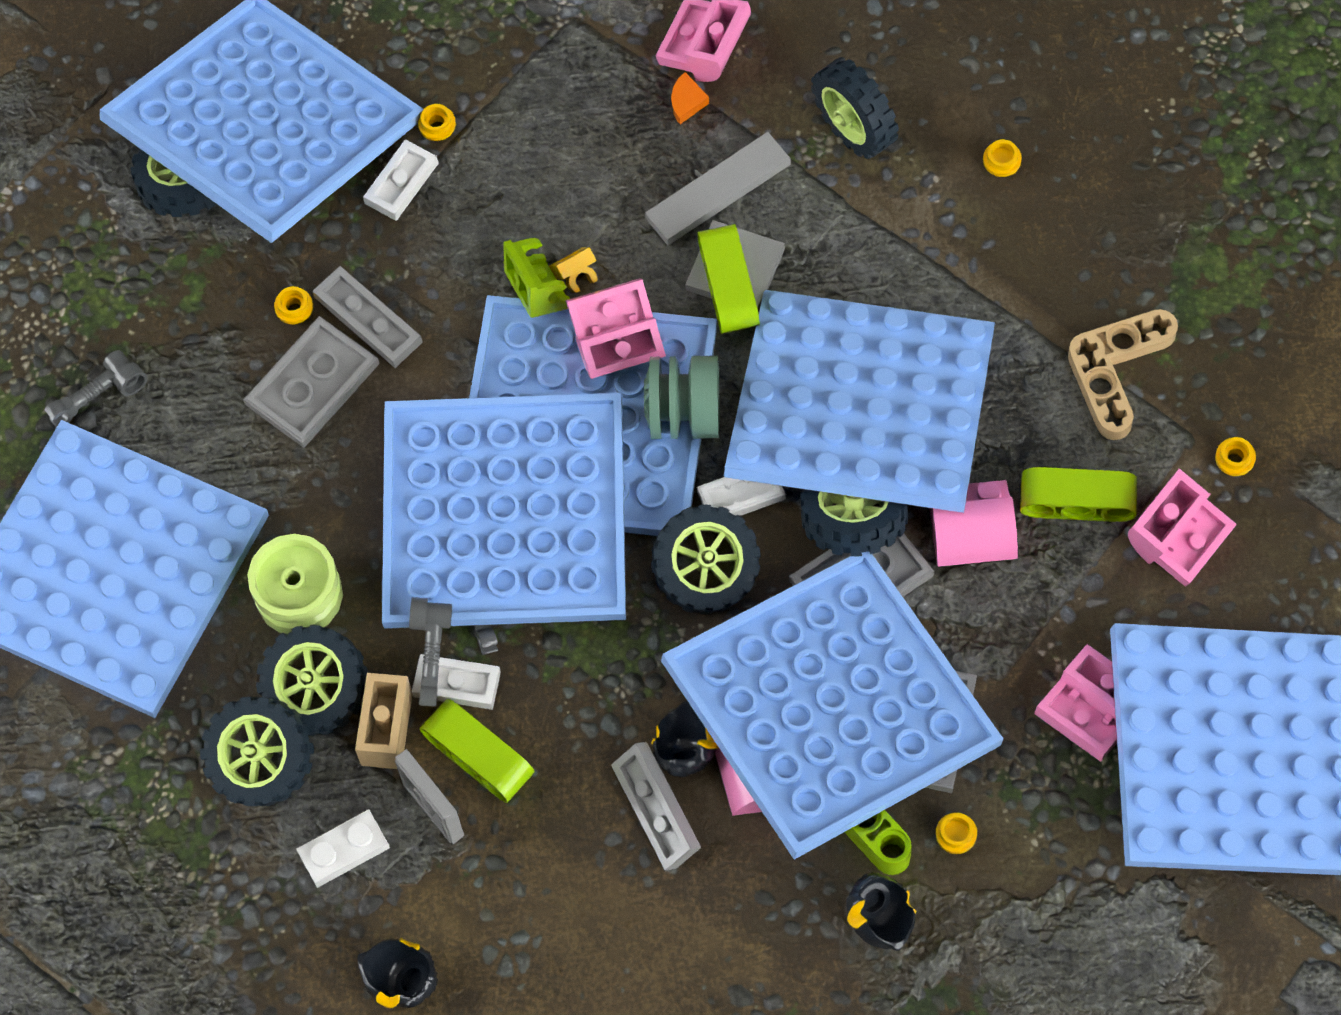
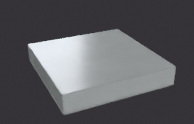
M712 220L709 229L727 226V224ZM737 228L759 313L763 293L769 289L785 250V243ZM699 251L685 284L686 291L712 299Z
M405 749L395 757V763L403 786L447 841L452 844L456 843L464 836L457 811L410 752Z

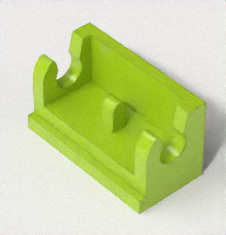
M529 238L516 242L511 240L504 241V272L530 318L568 309L566 300L570 298L563 291L567 286L564 281L555 278L546 262L545 255L533 254L527 257L525 254L530 249L542 247L540 240Z

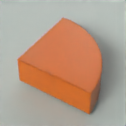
M686 72L683 73L676 81L671 96L673 114L679 124H682L709 104V96Z

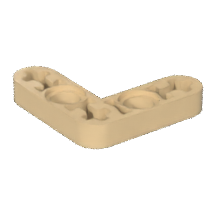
M1161 309L1153 310L1081 333L1071 341L1068 352L1070 366L1097 430L1105 438L1120 440L1126 437L1131 431L1134 417L1113 365L1171 346L1175 341L1178 323L1177 319L1170 312ZM1158 323L1161 328L1167 327L1165 335H1160L1158 331H1152L1153 324ZM1120 333L1128 334L1133 339L1134 344L1128 349H1120L1113 344L1112 338ZM1146 334L1145 341L1142 343L1141 335ZM1081 347H1086L1088 352L1093 351L1092 364L1094 368L1089 371L1087 357L1084 354L1079 355ZM1102 378L1111 384L1112 389L1106 394H1096L1091 390L1089 384L1094 379ZM1112 402V411L1115 417L1122 418L1121 426L1116 427L1114 422H1108L1109 409L1107 405Z

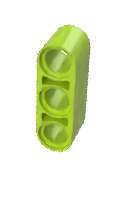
M736 224L697 232L699 249L721 334L760 325L756 300Z
M1047 467L1028 468L1021 473L1020 511L1025 516L1034 518L1108 522L1130 521L1137 516V476L1123 471Z
M446 699L419 729L432 745L504 803H508L535 772L522 756L450 699Z
M886 810L872 816L876 822L871 827L862 828L856 825L845 831V834L881 872L888 875H896L905 871L909 866L911 840ZM894 844L902 848L903 853L897 858H888L883 855L881 850L886 845Z

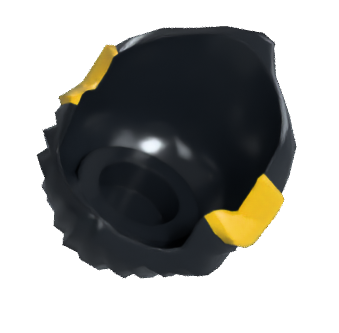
M688 701L681 703L661 719L659 725L656 726L657 738H654L651 742L654 749L653 755L656 757L660 767L669 775L679 776L680 778L688 777L690 774L704 770L708 763L711 762L716 749L719 748Z
M874 872L866 873L856 881L846 902L847 921L863 941L871 946L887 950L899 951L907 942L914 929L915 913L917 911L910 905V891L904 888L903 884L898 883L894 878Z
M390 938L379 942L368 951L357 956L359 971L367 992L382 1006L387 1008H394L395 1006L412 1008L420 1005L436 990L438 973L434 967L432 956L429 951L424 950L417 943L406 941L403 938Z

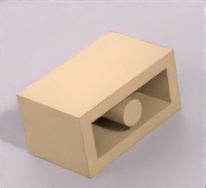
M367 673L355 747L361 766L397 769L395 757L405 749L413 696L407 676Z

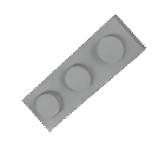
M341 266L313 290L316 300L394 368L423 343L421 336Z
M635 743L611 766L664 870L676 869L697 852L701 846L648 743Z

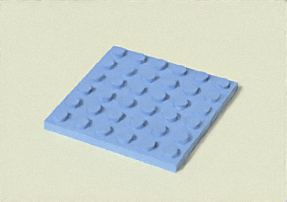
M244 0L100 109V120L272 243L416 126L424 109L269 1Z
M765 290L759 311L760 325L756 326L725 463L724 477L964 513L995 322Z
M487 295L469 398L621 393L624 532L658 536L661 529L673 516L686 508L692 507L701 439H693L689 421H681L678 439H671L670 421H662V439H651L650 428L644 414V378H646L649 362L590 379L576 342V334L568 309L530 318L519 298ZM652 312L653 317L656 319L666 354L665 357L661 358L662 374H669L670 356L677 357L680 374H688L692 356H713L718 326L717 319Z
M621 393L385 401L383 627L409 628L412 597L428 598V602L452 604L451 626L626 620Z
M61 420L0 522V648L156 718L269 516L267 509Z
M869 551L863 552L862 556H850L662 654V664L793 859L804 855L1001 746L1003 741L1001 734Z
M1115 623L1110 629L1125 866L1341 875V636Z

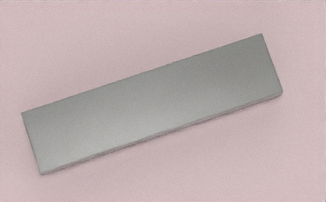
M766 132L645 212V219L669 246L791 165V158L769 132Z

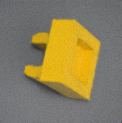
M590 247L580 248L549 265L556 279L566 278V285L573 293L580 291L579 286L576 284L578 274L584 273L590 283H595L598 280L596 272L592 268L587 267L597 261Z

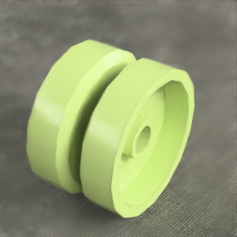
M299 534L278 536L262 545L252 558L247 574L250 593L266 624L279 633L288 634L292 632V628L297 626L310 627V625H319L325 627L339 612L343 598L339 573L337 572L334 559L327 548L314 538Z

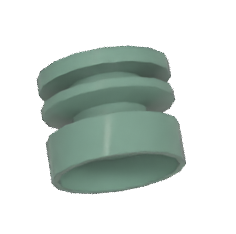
M660 356L650 357L649 368L646 378H644V414L650 428L651 439H662V421H670L671 439H678L681 421H689L693 439L719 438L718 356H692L688 374H680L676 356H670L669 374H662Z

